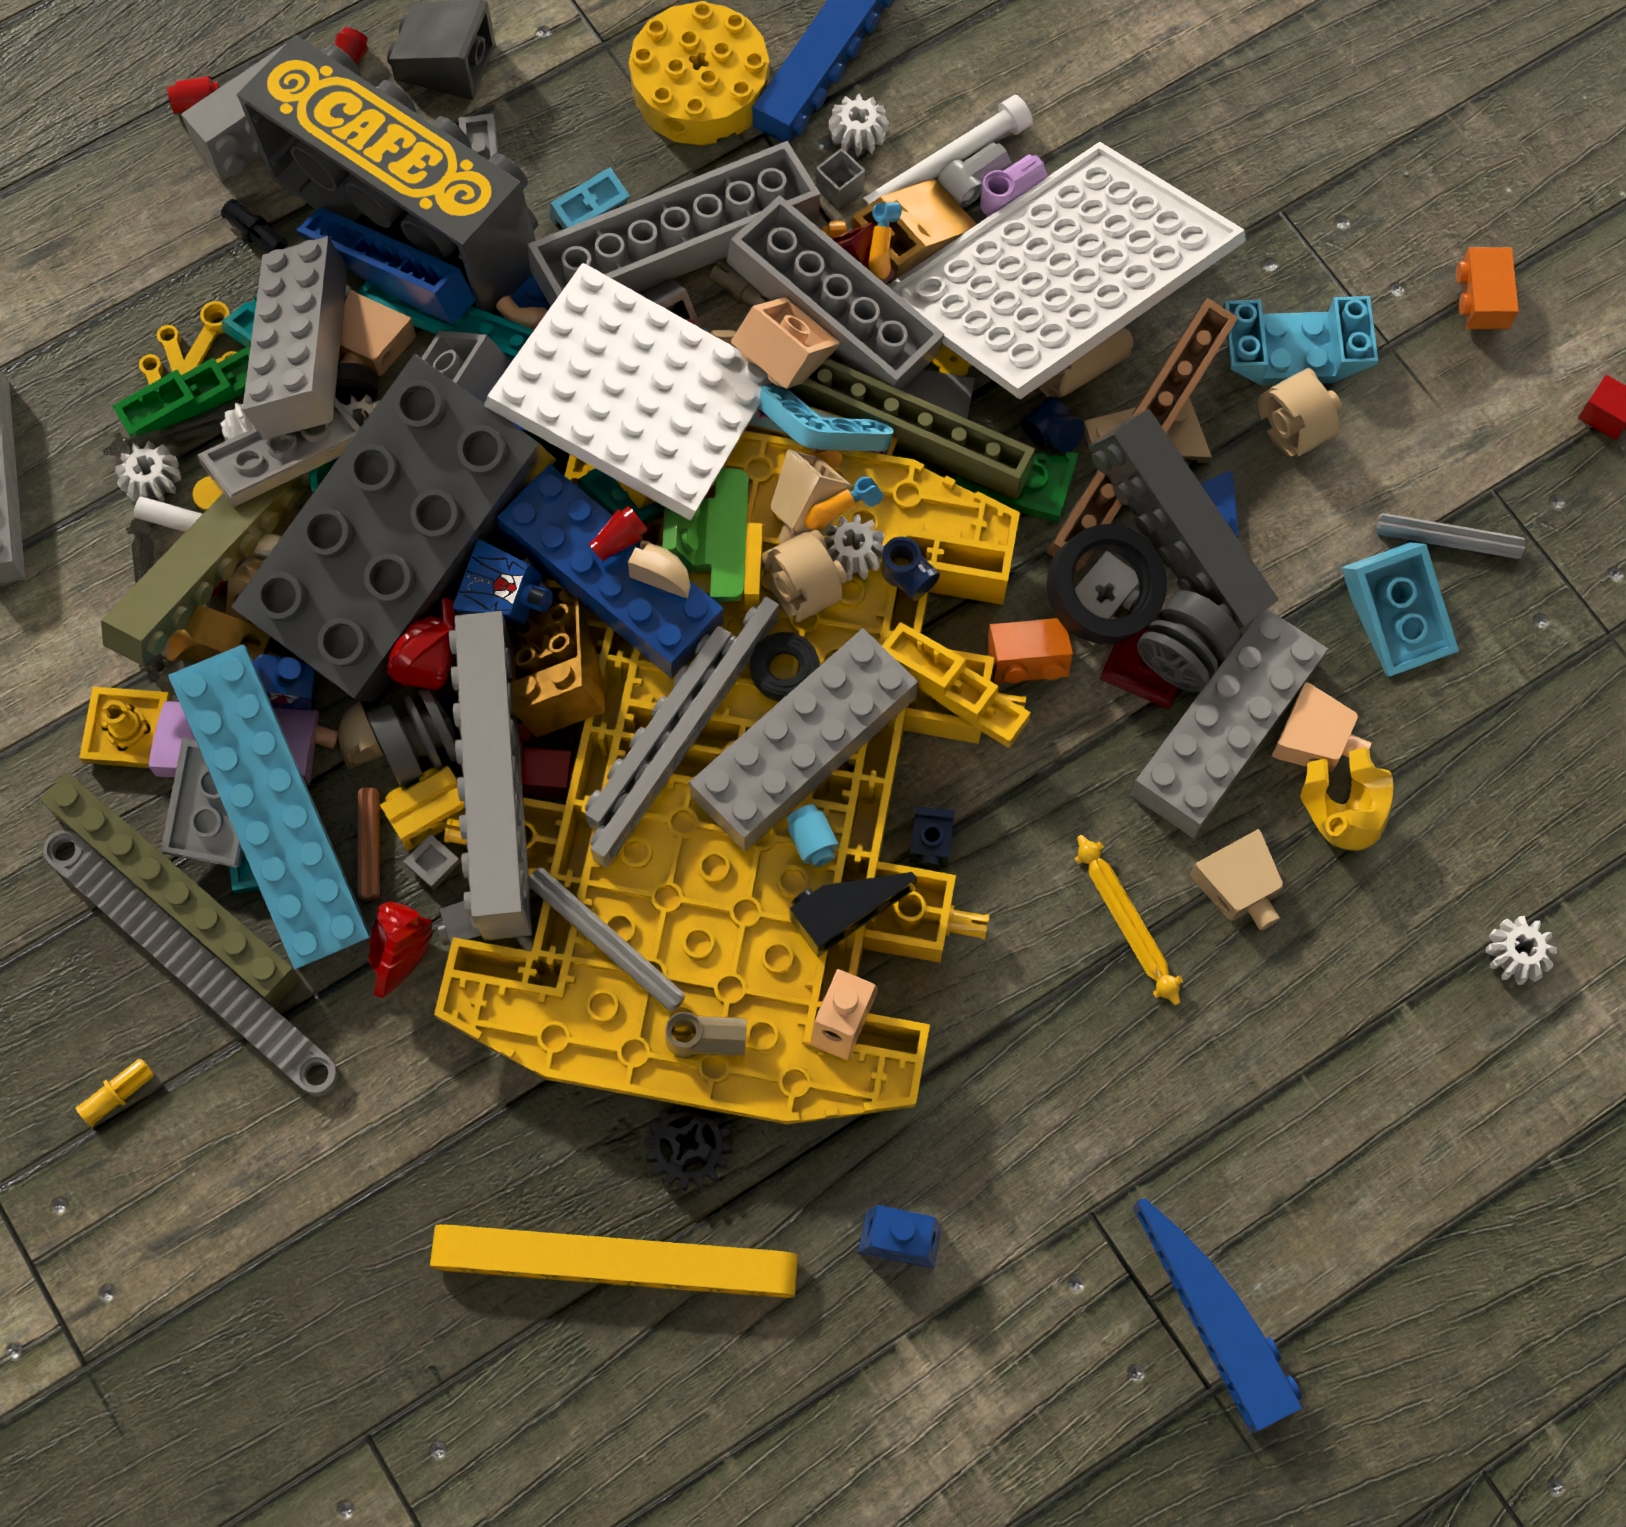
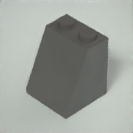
M485 0L413 2L408 15H403L400 21L399 36L396 44L392 43L388 50L387 62L391 65L394 80L473 100L496 44L488 2Z

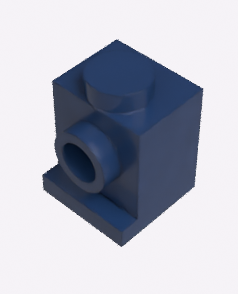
M916 806L909 862L917 863L918 867L928 870H936L940 866L948 867L955 811ZM925 834L939 836V839L935 842H930L925 838Z

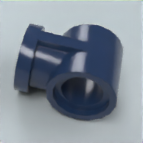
M1052 396L1047 397L1021 421L1024 432L1037 446L1046 448L1049 444L1053 443L1057 450L1065 453L1076 448L1084 434L1083 422L1079 418L1071 416L1066 406Z
M895 537L884 546L881 564L882 576L892 586L899 587L911 600L916 601L923 597L938 581L940 573L921 555L920 547L911 538ZM901 557L907 559L910 564L897 566L892 560Z

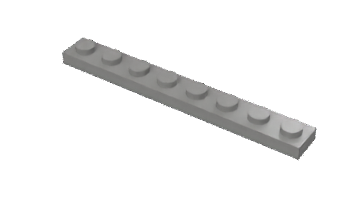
M765 597L759 607L753 605L743 620L745 627L739 636H731L724 646L721 662L716 668L712 666L707 670L700 683L702 689L696 698H688L682 706L678 715L680 718L678 724L673 731L667 729L661 736L657 744L659 751L651 762L646 760L640 766L634 780L637 782L629 794L626 792L622 793L616 801L612 810L614 816L607 826L600 825L593 834L590 845L592 846L591 853L595 862L606 869L609 867L751 661V655L757 644L769 635L779 620L778 603Z

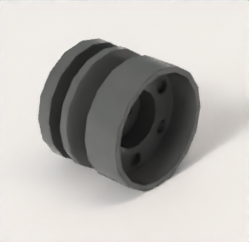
M1180 590L1173 594L1159 614L1160 620L1151 623L1147 633L1142 635L1136 647L1138 654L1145 664L1165 681L1182 690L1200 692L1209 681V677H1212L1218 669L1217 662L1224 661L1240 639V632L1233 619L1214 602L1195 592Z
M427 688L418 690L425 705L420 709H416L410 695L404 696L407 714L402 717L399 716L390 703L367 713V717L400 786L423 776L420 758L427 756L437 769L442 768L443 766L436 752L442 748L445 749L451 763L457 761L455 752L456 733L442 703Z

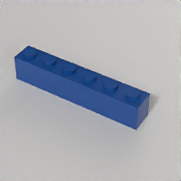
M827 0L754 104L753 127L781 142L788 141L789 144H791L797 134L802 135L807 128L809 116L813 110H818L822 107L827 97V90L831 84H837L840 81L847 61L850 57L855 58L858 55L865 35L868 32L872 33L876 29L881 12L885 7L890 8L895 0Z

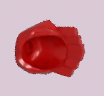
M443 598L438 618L429 616L421 621L412 623L408 626L404 635L398 639L390 653L389 662L386 666L388 675L394 681L403 686L411 685L432 689L433 691H438L445 684L454 658L449 643V631L455 630V610L452 608L453 600Z
M389 901L377 907V914L369 943L368 961L377 974L374 995L380 998L386 997L401 983L403 984L404 980L424 957L431 943L433 935L432 920L420 916L416 910L405 904Z

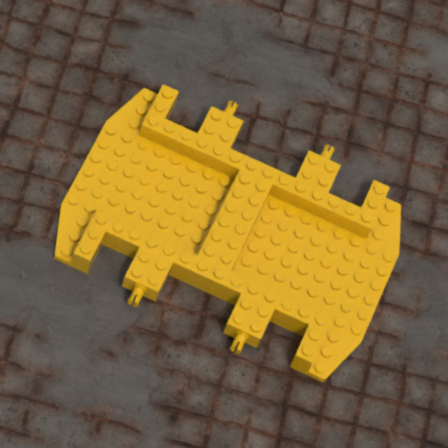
M744 431L723 468L741 469L748 475L747 525L749 523H763L764 553L781 544L778 538L784 522L771 510V503L786 453L789 449L814 456V449L800 445L794 439ZM838 450L842 455V461L833 469L852 485L849 491H853L856 481L865 476L874 480L884 494V497L875 506H867L862 500L855 503L856 507L837 516L831 525L839 527L838 519L841 516L846 518L848 523L853 522L854 516L858 513L861 517V524L873 520L875 523L874 531L883 532L884 542L882 545L884 546L895 537L911 538L920 547L921 555L940 573V577L923 597L913 601L899 587L892 586L886 582L882 576V558H880V568L878 571L868 569V577L865 580L858 573H853L852 580L849 582L847 580L841 584L842 599L839 602L800 622L795 621L797 615L789 618L779 607V620L769 635L778 632H793L805 637L815 647L820 665H822L862 628L881 646L900 622L922 634L929 592L1003 605L1020 512L978 491L975 494L957 485L956 480L948 476L943 478L925 469L924 464L914 459L867 451ZM570 454L565 477L577 486L579 478L593 470L594 467ZM716 479L704 499L715 498ZM664 512L658 514L657 519L646 526L648 531L641 536L644 541L662 547ZM901 557L892 560L897 566L910 564L907 559ZM762 569L760 604L765 597L775 601L767 582L773 580L770 569L765 571ZM546 579L549 589L552 591L555 606L561 604L559 593L564 588L555 580ZM744 594L740 600L735 602H717L724 608V625L722 628L730 632L731 636L738 637L745 627L743 620L750 609H746L744 605ZM590 613L587 623L604 681L605 712L585 719L566 805L523 797L528 877L538 868H544L684 993L685 999L673 1012L668 1011L551 905L543 900L532 951L453 937L434 1013L435 1017L546 1080L781 1124H795L916 1107L930 1024L868 1013L848 1061L811 1046V1037L816 1016L837 969L858 977L863 949L941 963L945 936H949L950 933L985 940L989 915L954 910L955 906L951 905L956 875L879 861L903 731L979 744L981 731L947 709L917 686L915 700L744 852L691 798L689 781L780 702L764 696L755 687L750 674L749 662L606 869L593 860L590 841L595 830L588 826L585 806L591 795L596 790L601 792L608 783L607 775L615 761L619 758L624 760L631 750V747H629L631 739L640 727L646 728L653 719L651 714L657 701L662 696L668 697L675 687L673 682L676 675L671 679L599 617ZM951 650L966 659V668L989 681L991 680L994 657ZM695 654L686 665L690 666L697 655ZM789 654L778 655L770 663L771 673L781 680L795 677L800 670L799 661ZM998 692L1001 696L1025 709L1026 696L1021 697ZM810 804L816 805L818 811L824 812L839 844L838 850L834 852L836 857L829 863L819 867H814L812 863H803L787 830L789 826L788 815ZM449 818L446 825L450 827L449 829L445 828L444 841L467 845L466 839L461 837L459 820ZM913 872L917 877L916 889L819 957L816 956L790 921L789 908L793 906L791 902L807 889H811L814 892L823 885ZM678 1012H689L700 1017L746 1019L745 1056L693 1054L688 1057L675 1056L666 1046L665 1028L667 1021ZM685 1026L675 1029L672 1033L674 1039L682 1043L689 1042L695 1037L693 1030ZM826 1031L829 1035L833 1037L841 1038L834 1032Z

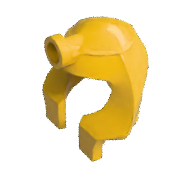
M1366 747L1349 751L1350 772L1353 780L1351 781L1350 798L1346 803H1336L1326 792L1329 786L1328 762L1324 758L1307 763V776L1300 795L1313 822L1324 838L1333 846L1350 851L1367 849L1381 838L1388 823L1392 806V774L1389 770L1379 769L1374 766L1370 759V750Z

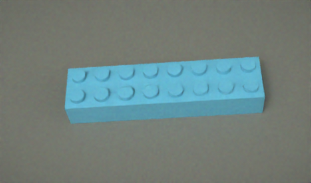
M240 645L169 674L168 677L294 970L371 938V934L249 650L244 645Z

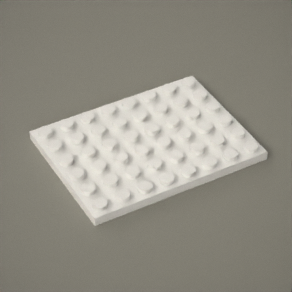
M1098 142L887 286L945 334L942 340L945 346L1018 399H1022L1246 242L1245 230L1103 143Z

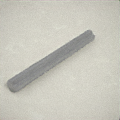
M538 868L531 874L527 880L529 887L668 1011L673 1012L682 1004L685 995L677 986L544 868Z

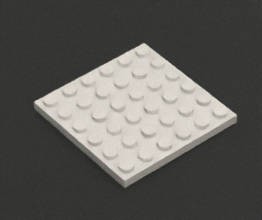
M582 263L490 391L484 407L691 521L760 404L759 396L762 386L773 383L768 379V373L757 364L746 361L740 355V350L609 278L598 270Z

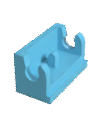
M611 167L551 202L550 219L554 225L560 223L564 230L607 213L617 206H623L630 199V195Z

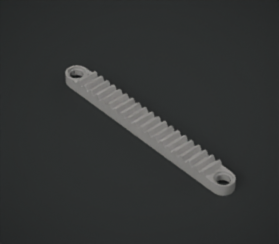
M61 830L48 837L43 848L44 857L57 872L303 1091L311 1096L321 1097L328 1095L335 1089L339 1080V1072L333 1061L218 958L202 946L183 927L168 916L149 897L134 886L106 859L71 831ZM71 842L75 844V853L70 859L65 861L56 859V850L62 843ZM315 1065H324L328 1069L326 1081L317 1086L309 1084L307 1082L309 1069Z

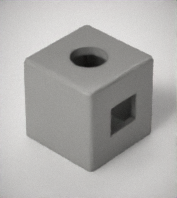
M843 148L816 167L817 189L838 209L864 190L865 169ZM849 165L856 171V174L849 169ZM836 183H844V185L839 188Z

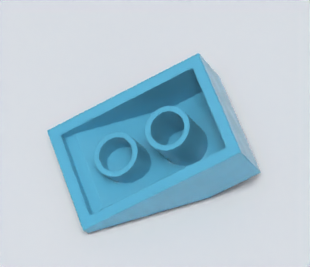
M1410 542L1341 567L1352 603L1386 676H1393L1459 651L1426 544Z

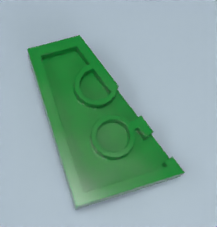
M1068 452L1065 456H1046V453H1035L1033 470L1017 500L958 474L955 480L957 485L975 494L978 491L1018 512L1059 523L1079 452Z

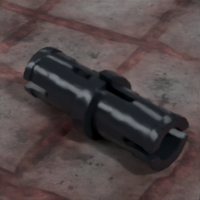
M230 199L222 207L221 217L240 230L242 237L246 241L256 243L266 253L287 248L288 242L286 239L268 227L267 221L262 216L252 214L237 199Z

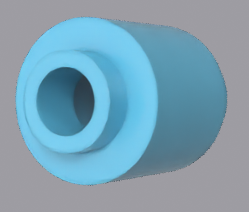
M810 804L788 815L789 826L787 830L804 864L812 863L814 867H819L829 863L836 857L834 852L838 850L839 844L823 811H818L816 805Z

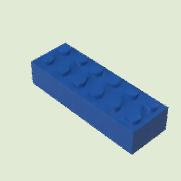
M549 464L497 516L501 536L575 598L579 597L584 606L672 679L695 655L697 645L706 634L711 636L717 626L722 627L724 625V608L691 580L689 596L686 599L630 578L628 561L635 548L641 549V541L602 562L588 544L598 535L612 515Z

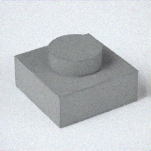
M432 834L403 861L405 866L433 891L461 863L459 858Z

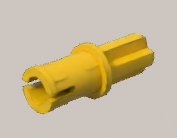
M138 1059L110 1082L107 1079L104 1080V1086L83 1103L76 1106L75 1109L90 1127H93L118 1105H126L125 1099L152 1079L153 1071L145 1061Z

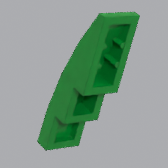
M250 345L219 363L213 357L183 375L177 369L112 405L129 436L132 438L168 427L244 394Z

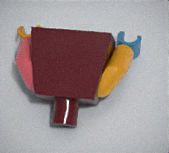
M878 203L873 207L872 214L878 222V226H875L872 222L847 231L844 221H830L828 225L821 228L825 234L885 284L895 276V269L890 260L889 252L892 235L889 222L895 223L900 219L902 214L900 203Z

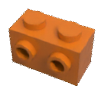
M1469 247L1463 260L1459 261L1456 267L1457 283H1462L1459 313L1460 315H1465L1466 329H1510L1519 312L1512 247Z
M1057 618L989 625L986 648L988 656L994 657L992 668L994 683L1008 682L1014 684L1028 680H1055L1061 677H1069L1073 657L1068 630Z

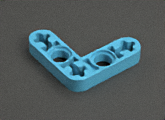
M772 384L763 385L761 388L759 409L800 445L818 450L886 451L889 448L893 429L883 422L871 419L821 418L790 390Z

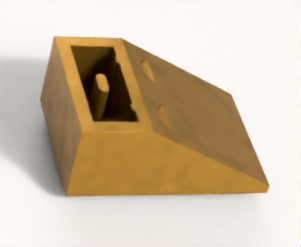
M936 179L881 196L852 216V230L872 222L875 226H878V222L872 214L873 207L878 203H900L902 208L900 219L895 223L889 222V228L892 229L889 248L890 260L895 269V276L890 279V282H893L977 225Z
M579 597L553 606L546 612L541 611L528 616L526 622L522 625L511 624L513 713L536 738L605 712L604 681L582 601Z

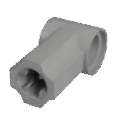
M992 142L963 162L958 159L948 164L940 173L938 183L964 208L980 197L984 177L989 172L994 170L1003 171L1012 165V161L1006 149L1000 143L995 144Z

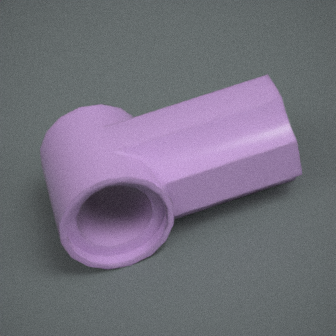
M1029 154L1003 171L994 170L989 172L984 177L980 197L982 212L987 216L992 215L1047 178L1048 173L1045 170L1044 163L1037 155L1031 156Z

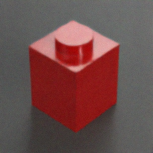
M1606 374L1578 419L1617 440L1624 428L1626 429V385Z
M525 748L522 766L524 797L567 800L575 766L571 751Z

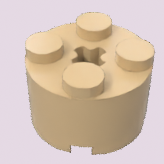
M1310 368L1296 373L1259 396L1258 409L1262 420L1268 417L1272 426L1271 429L1267 430V433L1274 444L1287 456L1293 457L1296 454L1298 456L1305 454L1335 437L1340 432L1337 412L1342 409L1341 401L1334 391H1327L1315 372Z
M818 530L803 532L764 552L761 557L763 571L770 569L773 578L767 584L775 601L789 618L797 615L796 622H800L839 602L842 599L841 584L847 581L843 566L838 561H832L826 550L827 546L824 537Z

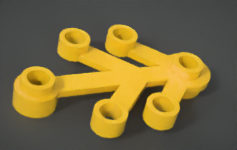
M212 301L203 306L200 317L204 327L185 359L179 346L181 344V336L177 328L172 325H164L159 328L157 339L161 347L165 349L172 372L178 369L179 373L183 375L201 365L217 335L225 333L222 331V321L213 323L214 320L218 318L224 319L231 314L224 303ZM169 334L174 335L173 339L169 341L163 340ZM226 352L221 358L215 360L219 363L237 352ZM148 354L139 361V368L144 377L147 378L149 385L162 378L161 375L163 374L164 367L158 356ZM149 364H157L153 370H146Z

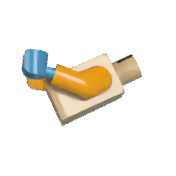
M788 449L771 503V510L784 522L778 541L782 544L803 532H811L813 530H818L824 536L833 520L837 516L856 507L855 503L862 500L867 506H875L882 501L884 494L872 478L865 476L856 481L854 490L850 492L849 490L852 485L833 469L842 461V455L838 450L814 449V456Z

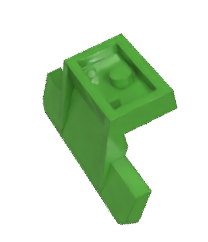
M721 469L716 478L715 498L704 499L691 521L667 507L664 510L662 547L678 556L688 573L711 572L710 597L716 602H735L740 600L744 594L749 478L747 473L741 469Z

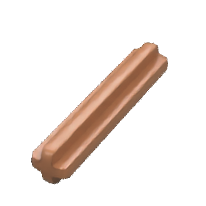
M362 788L358 791L357 895L360 900L364 901L377 900L380 897V793L376 788Z

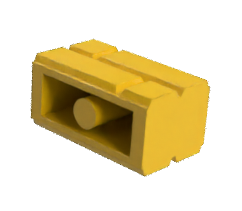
M448 765L441 770L434 767L425 771L423 776L419 778L420 782L408 789L405 787L394 789L385 797L386 801L380 804L386 818L407 852L420 845L430 834L435 836L444 831L445 828H449L450 826L446 825L449 818L459 820L460 815H466L464 801L460 802L457 779Z

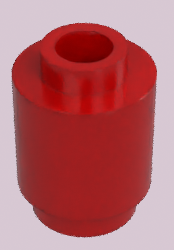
M210 76L176 81L175 85L168 86V96L173 114H182L219 89V83L212 82Z

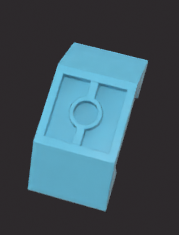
M1370 296L1334 297L1328 312L1263 314L1261 300L1224 302V309L1238 317L1227 335L1230 370L1259 385H1277L1307 368L1315 372L1321 383H1334L1378 363Z

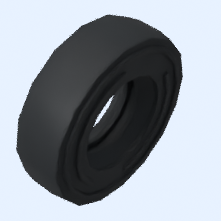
M338 363L335 397L339 402L349 405L351 395L357 399V402H361L366 394L371 397L373 402L378 395L376 373L371 368L362 364Z
M778 632L767 636L757 644L751 655L750 674L755 687L764 696L775 701H781L820 666V660L815 647L805 637L793 632ZM781 654L792 655L799 661L800 670L795 677L781 680L776 678L770 671L772 659Z

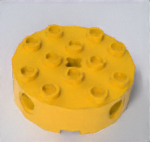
M706 1L673 6L650 19L635 37L628 62L634 101L646 123L652 130L674 142L692 145L717 143L719 138L728 137L733 133H736L737 136L750 128L753 124V106L770 83L769 57L764 37L752 22L741 13L726 6L710 4Z

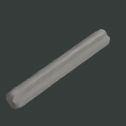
M1386 513L1380 514L1376 523V533L1383 536L1515 559L1521 558L1525 551V539L1514 535Z

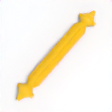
M1083 835L1078 836L1079 848L1075 861L1078 864L1083 862L1089 865L1090 878L1146 974L1157 981L1156 990L1153 991V995L1156 998L1161 996L1168 999L1175 1006L1180 1004L1179 990L1183 980L1179 975L1177 977L1169 975L1166 959L1112 867L1100 858L1101 849L1104 848L1101 841L1098 843L1089 841Z

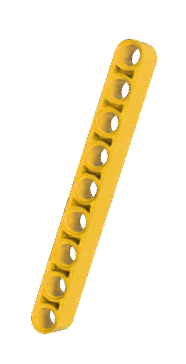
M435 1225L429 1268L449 1272L793 1298L796 1291L798 1254L749 1248L458 1225Z

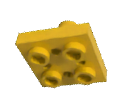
M93 686L79 759L85 764L149 768L152 743L162 707L165 701L171 702L172 700L169 692ZM148 727H150V732L148 734H145V732L148 730ZM119 747H120V748L128 747L125 751H120V750H119Z

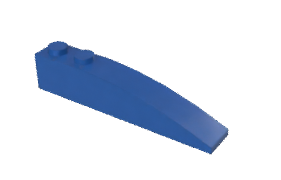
M319 207L296 230L299 236L306 241L329 236L346 263L348 270L397 299L452 325L477 300L458 267L325 208Z
M1146 1198L1137 1201L1132 1208L1250 1434L1302 1409L1298 1401L1302 1398L1300 1389L1290 1375L1285 1377L1278 1363L1281 1360V1355L1276 1344L1270 1337H1264L1237 1293L1206 1255L1178 1226Z

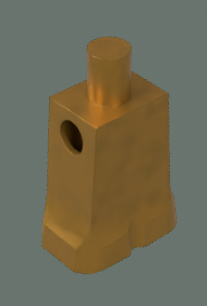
M204 605L197 607L190 615L189 621L183 629H177L169 638L166 659L173 662L186 658L204 661L244 645L249 650L252 660L262 654L285 658L291 657L294 659H299V657L291 652L276 648L274 638L256 625Z

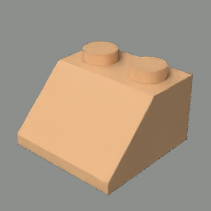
M787 297L753 306L731 340V343L740 350V355L746 361L757 364L768 373L767 377L772 383L786 389L802 384L841 344L839 340Z

